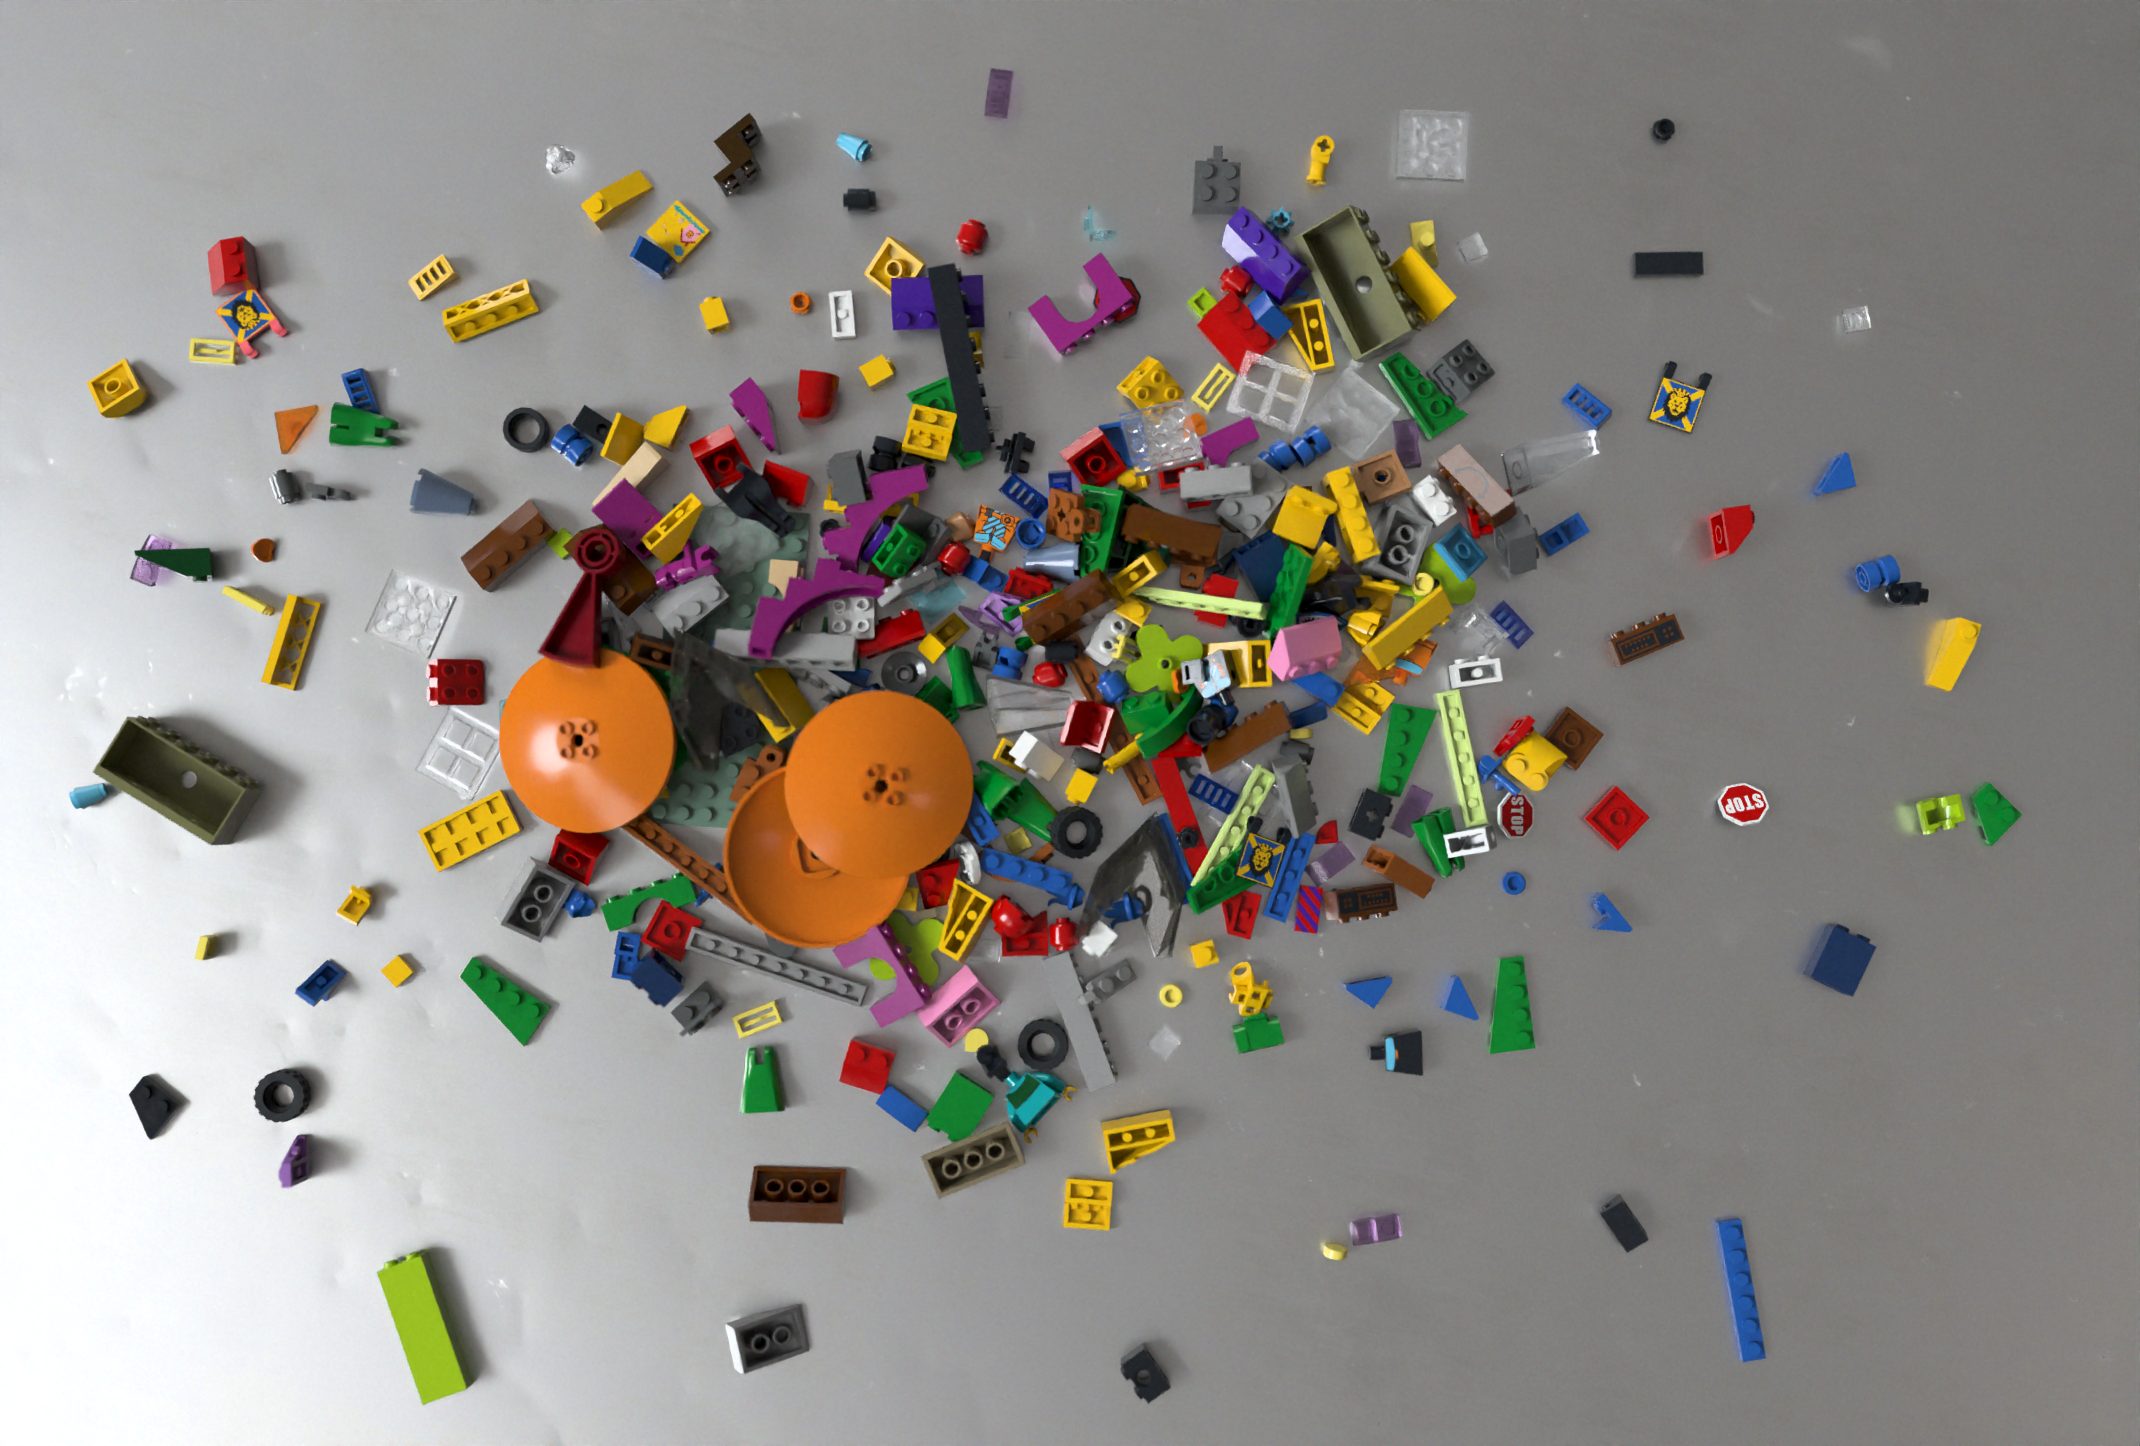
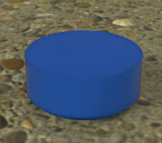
M1508 872L1503 876L1501 886L1506 893L1517 895L1525 889L1526 881L1522 874Z

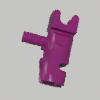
M688 539L684 546V557L681 560L670 562L656 570V583L659 587L664 586V591H669L676 588L678 582L683 585L699 576L705 575L707 577L720 572L721 568L716 566L712 560L718 558L719 553L712 546L706 545L696 549L695 554H693L692 540Z

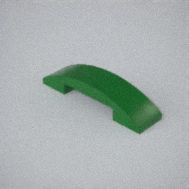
M1190 684L1188 690L1179 695L1182 702L1157 728L1150 726L1135 741L1143 758L1147 759L1161 752L1186 731L1188 722L1201 709L1204 697L1195 684Z

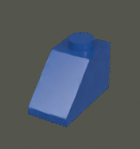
M639 236L630 254L631 259L640 269L661 279H664L666 274L669 275L673 268V258L670 254L642 236Z

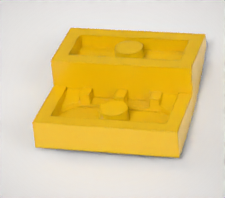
M913 404L907 422L902 451L946 462L955 430L957 414Z
M617 412L600 456L623 467L641 447L644 441V426Z
M1357 669L1331 710L1369 735L1384 711L1395 698V695Z
M1067 1179L1063 1228L1109 1231L1113 1182Z

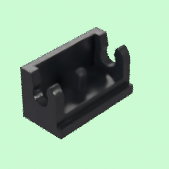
M1621 1195L1616 1196V1198L1601 1207L1603 1211L1600 1212V1215L1627 1253L1649 1240L1647 1232Z

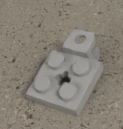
M940 562L925 566L913 573L909 579L904 576L894 581V585L884 589V594L877 599L881 608L911 596L923 589L926 595L944 587L950 581L948 577L937 580L938 576L935 569L941 566Z
M786 668L787 672L804 682L808 677L811 680L810 683L819 689L827 688L831 691L830 695L838 700L853 694L852 684L827 670Z

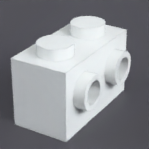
M1429 475L1412 487V491L1407 493L1425 518L1433 522L1432 527L1435 529L1457 511L1453 499L1450 496L1446 497L1441 491V483L1435 477L1432 478Z
M1113 611L1102 616L1083 653L1104 666H1107L1112 661L1115 663L1117 659L1111 656L1113 652L1117 653L1118 650L1114 648L1115 643H1120L1117 635L1129 638L1132 634V631L1129 630L1132 622Z
M1491 655L1477 657L1478 661L1469 662L1468 658L1454 660L1455 664L1449 666L1452 689L1503 681L1500 659H1491Z
M1026 731L1023 732L1009 752L1010 755L1016 758L1015 764L1024 770L1029 767V774L1038 780L1043 777L1049 782L1065 760Z
M1099 918L1081 939L1084 944L1082 947L1092 957L1095 954L1100 957L1103 953L1107 956L1115 946L1113 941L1118 935Z

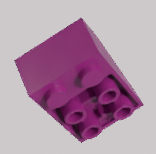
M749 377L729 394L733 399L730 404L742 418L744 416L748 417L744 421L756 435L762 434L759 439L771 453L775 450L780 455L782 452L772 404L751 377Z
M625 478L591 509L643 561L652 553L641 541V538L665 516Z

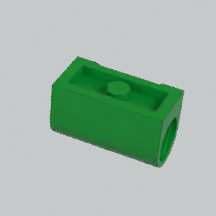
M936 675L914 696V698L936 709L946 719L952 716L949 720L951 725L960 717V714L956 710H952L950 706L952 703V691Z
M1267 1012L1244 1017L1242 1024L1232 1026L1238 1054L1284 1044L1278 1016L1267 1018Z

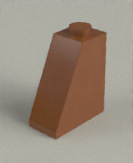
M1374 844L1371 845L1361 863L1422 899H1425L1426 895L1431 891L1435 881L1433 877L1396 854Z

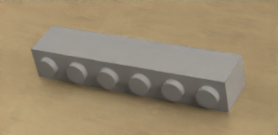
M726 628L716 632L713 656L717 665L856 671L859 645L856 636L848 633H841L839 635H831L825 632L808 634L802 631L784 633L776 646L772 660L748 656V642L752 629L739 631L733 628Z
M1069 950L1042 959L1089 1092L1116 1083L1114 1077L1118 1076L1114 1062L1109 1064L1107 1055L1110 1054L1106 1040L1101 1042L1099 1033L1102 1032L1099 1020H1093L1091 1011L1095 1009L1092 1001L1082 1006L1078 1000V997L1084 994L1083 989L1086 988L1083 976H1078L1075 967L1079 965L1075 954H1070Z

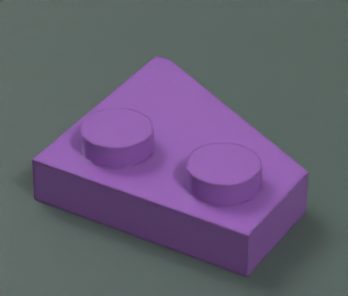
M993 590L979 605L978 610L1010 636L1014 637L1022 629L1021 615L1012 621L1006 622L1002 609L1021 604L1030 599Z
M307 1135L296 1136L281 1164L278 1176L282 1182V1188H291L308 1180Z

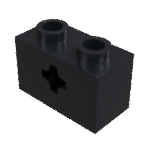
M1363 788L1347 831L1371 841H1376V838L1380 839L1385 829V826L1382 825L1385 816L1389 817L1393 809V804H1391L1392 798L1368 788ZM1374 810L1376 819H1371L1369 822V816L1366 814Z

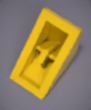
M1002 738L993 759L1025 775L1029 767L1026 770L1022 769L1014 763L1016 758L1009 754L1015 743Z

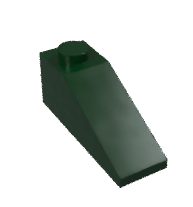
M210 548L135 550V556L138 559L184 578L193 579L194 583L208 582V578H213L212 551Z

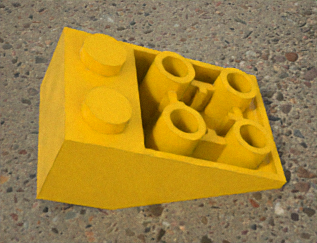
M1270 640L1202 644L1203 654L1201 659L1220 649L1231 651L1240 681V686L1235 689L1270 688L1272 686V669L1266 664L1271 653Z

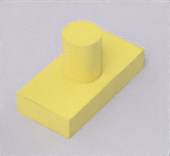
M1433 220L1410 223L1409 230L1412 247L1431 268L1437 267L1439 264Z

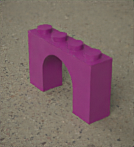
M1099 253L1082 266L1096 285L1100 295L1098 309L1091 318L1083 322H1070L1066 320L1047 295H1044L1027 308L1056 350L1062 355L1065 353L1069 355L1078 348V343L1082 340L1088 341L1096 335L1095 330L1101 326L1106 327L1115 320V315L1119 312L1123 314L1133 307L1132 302L1135 301V298L1102 253Z
M1250 416L1200 438V445L1197 446L1201 458H1206L1209 466L1222 465V468H1225L1226 460L1233 452L1257 442L1260 436ZM1285 497L1282 499L1278 506L1283 504Z
M885 920L880 925L877 924L866 931L867 934L863 937L836 946L833 949L844 970L870 957L882 959L893 968L897 978L896 990L877 1000L869 1009L881 1028L921 1008L933 997L929 986L921 979L918 968L908 958L905 947L899 943L894 935L893 928Z

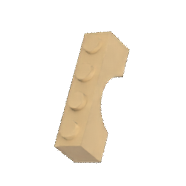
M770 559L768 582L776 586L784 597L789 577L804 578L805 570L798 561ZM800 617L785 633L795 632V628L800 625Z

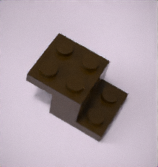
M750 113L714 141L720 155L728 164L713 177L725 197L739 192L741 185L746 181L755 179L761 170L755 155L747 147L757 143L760 139L759 136L762 135L756 120Z

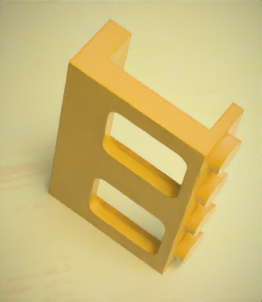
M1349 466L1327 473L1320 484L1325 498L1338 503L1335 512L1332 513V517L1351 567L1362 564L1365 559L1380 554V550Z

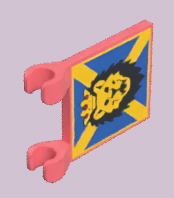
M255 289L239 292L215 310L216 314L240 345L243 353L251 359L257 357L259 353L249 341L270 326L274 333L280 337L288 333Z

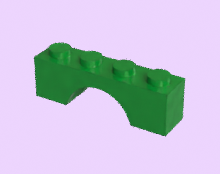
M679 872L671 875L672 880L663 882L660 879L649 883L650 888L643 891L641 887L627 891L629 896L620 899V896L616 895L606 899L607 904L602 905L601 909L609 932L635 924L639 908L650 898L658 897L665 899L675 908L697 901L700 895L696 884Z

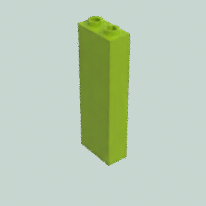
M418 1250L405 1255L406 1259L398 1262L397 1258L383 1264L384 1268L379 1270L377 1274L422 1405L468 1389L473 1384V1380L429 1253L427 1251L420 1254Z

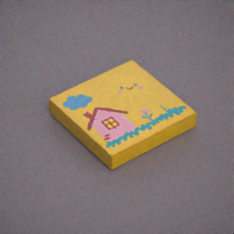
M678 200L646 231L647 235L664 251L669 253L679 265L711 233Z

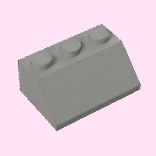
M1245 462L1232 463L1231 467L1222 468V465L1208 466V470L1199 471L1198 467L1186 468L1184 473H1180L1181 499L1184 503L1253 496L1250 465L1245 466Z
M1396 504L1382 509L1373 533L1380 554L1365 559L1360 571L1379 580H1390L1399 584L1412 585L1433 522Z
M714 574L707 577L702 575L683 585L678 582L676 588L663 593L650 604V607L674 640L679 641L731 600L732 596Z
M1297 753L1271 760L1285 822L1294 839L1299 838L1317 824L1315 816L1319 815L1316 803L1311 801L1310 795L1314 794L1311 781H1307L1305 775L1309 773L1307 762L1302 760Z
M529 856L494 916L500 925L541 943L573 889L575 882L553 867Z

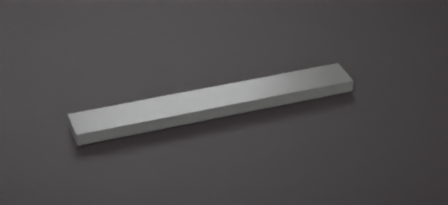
M694 926L691 929L685 946L687 950L860 1008L868 988L867 984L790 958L783 959L775 953Z

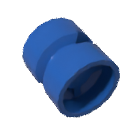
M571 424L563 426L551 441V447L561 455L566 454L565 458L575 467L582 465L595 449V444L585 436L580 437V432Z
M1316 425L1305 431L1303 438L1297 437L1288 444L1296 460L1304 468L1312 464L1316 460L1317 455L1321 457L1332 449L1327 437Z
M1278 439L1269 446V452L1263 451L1258 455L1259 458L1281 474L1282 469L1288 470L1297 463L1296 457L1281 439Z
M1026 518L1018 524L1016 538L1019 546L1026 551L1040 549L1044 545L1046 533L1042 522L1035 518Z
M1890 554L1877 558L1874 562L1867 561L1858 564L1855 568L1858 584L1866 593L1881 588V585L1885 587L1898 583L1901 577L1899 566L1895 558Z
M1000 646L997 656L999 663L995 664L991 677L1020 685L1023 675L1021 668L1025 667L1029 654Z

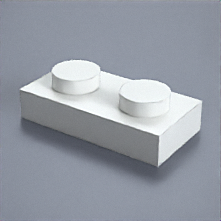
M852 290L829 292L833 339L856 337Z

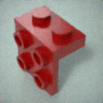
M1016 567L1015 570H1009V579L1004 593L1031 600L1053 591L1054 585L1051 584V579L1045 576L1038 575L1035 578L1030 576L1028 570Z
M430 660V664L426 668L427 678H430V687L427 688L426 694L427 700L430 701V706L483 704V662L481 660Z
M1074 700L1067 710L1068 717L1060 733V744L1064 746H1083L1098 753H1105L1118 710L1097 701Z

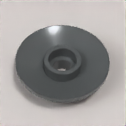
M901 651L892 654L886 659L882 666L881 679L889 692L913 696L924 687L927 679V669L919 656L911 652ZM902 671H908L909 677L907 679L901 678Z

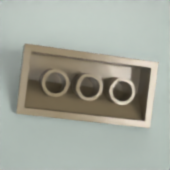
M1009 1121L921 1156L939 1199L1026 1164L1023 1150Z

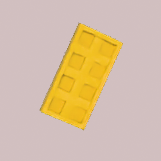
M498 790L419 830L418 833L437 872H442L523 830L504 791Z

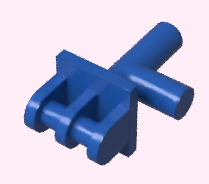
M1489 755L1482 756L1477 766L1478 773L1483 776L1482 783L1485 784L1492 777L1496 780L1494 787L1497 791L1505 788L1516 797L1521 789L1498 770L1503 760L1500 758L1496 762Z

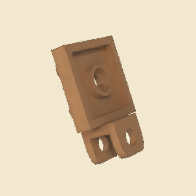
M1395 449L1351 465L1353 472L1351 474L1361 501L1363 502L1366 499L1369 507L1412 491V485ZM1379 474H1382L1383 477H1388L1384 482L1377 481Z

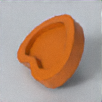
M1195 413L1184 421L1183 430L1186 434L1195 433L1198 436H1202L1206 433L1207 423L1200 414Z
M261 538L252 544L251 552L258 561L270 562L273 558L272 550L275 544L271 539Z
M1181 669L1173 670L1171 676L1175 693H1185L1190 685H1183Z

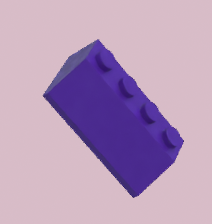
M1241 206L1227 223L1221 246L1243 269L1251 274L1252 278L1267 291L1279 306H1282L1312 271L1252 210Z
M962 275L963 282H959L960 289L966 292L968 305H964L965 314H970L973 328L985 327L983 275ZM929 277L891 278L893 330L939 329Z

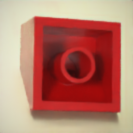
M243 236L219 240L207 252L213 296L259 289L254 246Z
M730 424L689 444L696 463L713 491L718 486L724 488L744 476L736 468L740 462L754 470Z
M1097 426L1060 452L1079 482L1084 485L1103 487L1127 470L1105 434Z
M766 460L762 475L768 480L776 501H778V498L787 501L786 505L794 509H799L800 506L806 508L815 484L813 479L807 474Z
M1750 505L1722 508L1708 515L1715 560L1734 554L1753 529L1755 515Z
M561 829L555 837L548 865L588 886L606 856L610 840L597 833H579Z
M853 1037L847 1050L839 1082L882 1095L885 1091L897 1051Z

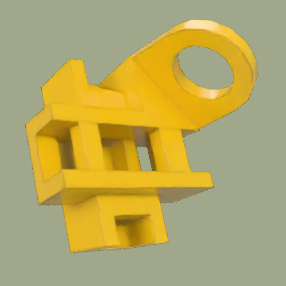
M1240 962L1235 965L1230 973L1232 985L1235 989L1234 993H1229L1231 1003L1239 1004L1238 1010L1240 1015L1243 1016L1256 1015L1260 1009L1268 1010L1273 998V989L1268 988V981L1264 980L1262 985L1255 984L1253 970L1248 962ZM1246 967V971L1242 975H1236L1240 968ZM1257 994L1259 997H1252V995Z

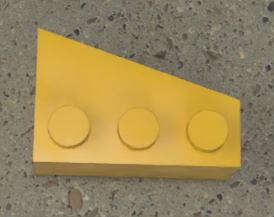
M1321 298L1282 307L1281 309L1295 324L1287 332L1312 374L1317 375L1336 370Z
M955 878L952 897L948 905L947 919L944 922L938 950L964 964L991 919V910L995 901Z
M1169 1109L1101 1122L1111 1175L1116 1173L1118 1169L1128 1164H1133L1140 1157L1148 1153L1151 1154L1175 1141Z

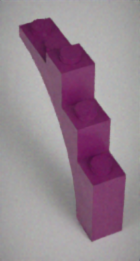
M925 463L870 474L868 476L869 480L866 481L868 493L872 494L873 497L868 498L866 502L847 505V508H844L845 519L851 525L827 529L824 532L825 536H822L824 549H828L829 555L839 554V557H836V561L841 562L842 571L851 570L858 573L859 558L864 540L872 524L882 512L894 502L907 495L930 487Z
M818 558L813 581L803 577H789L784 600H779L773 596H760L748 642V656L772 660L778 642L785 631L799 617L817 606L841 598L861 596L880 598L883 595L885 579L876 575L858 574L851 570L842 571L841 562L832 558Z

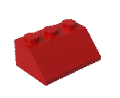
M1233 290L1220 300L1196 325L1240 377L1270 353L1278 342L1255 321L1250 309Z
M913 608L900 612V617L892 619L889 616L878 621L879 624L875 626L874 639L857 640L859 657L863 661H867L923 640L927 636V631L919 611H913Z

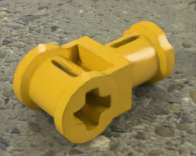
M1318 137L1311 148V169L1309 176L1306 177V182L1310 184H1326V168L1334 149V142L1330 137ZM1320 145L1324 146L1325 152H1321Z

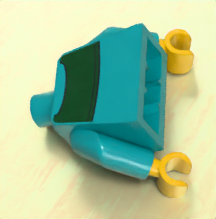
M1012 1071L1011 1075L1005 1079V1082L1011 1087V1090L1005 1096L1008 1100L1006 1106L1009 1120L1021 1133H1024L1027 1143H1031V1139L1027 1136L1029 1133H1034L1038 1138V1131L1034 1126L1062 1097L1060 1093L1062 1092L1068 1101H1072L1067 1096L1069 1090H1074L1077 1093L1073 1086H1066L1063 1081L1055 1076L1036 1072L1033 1075L1027 1072L1021 1078L1015 1071Z

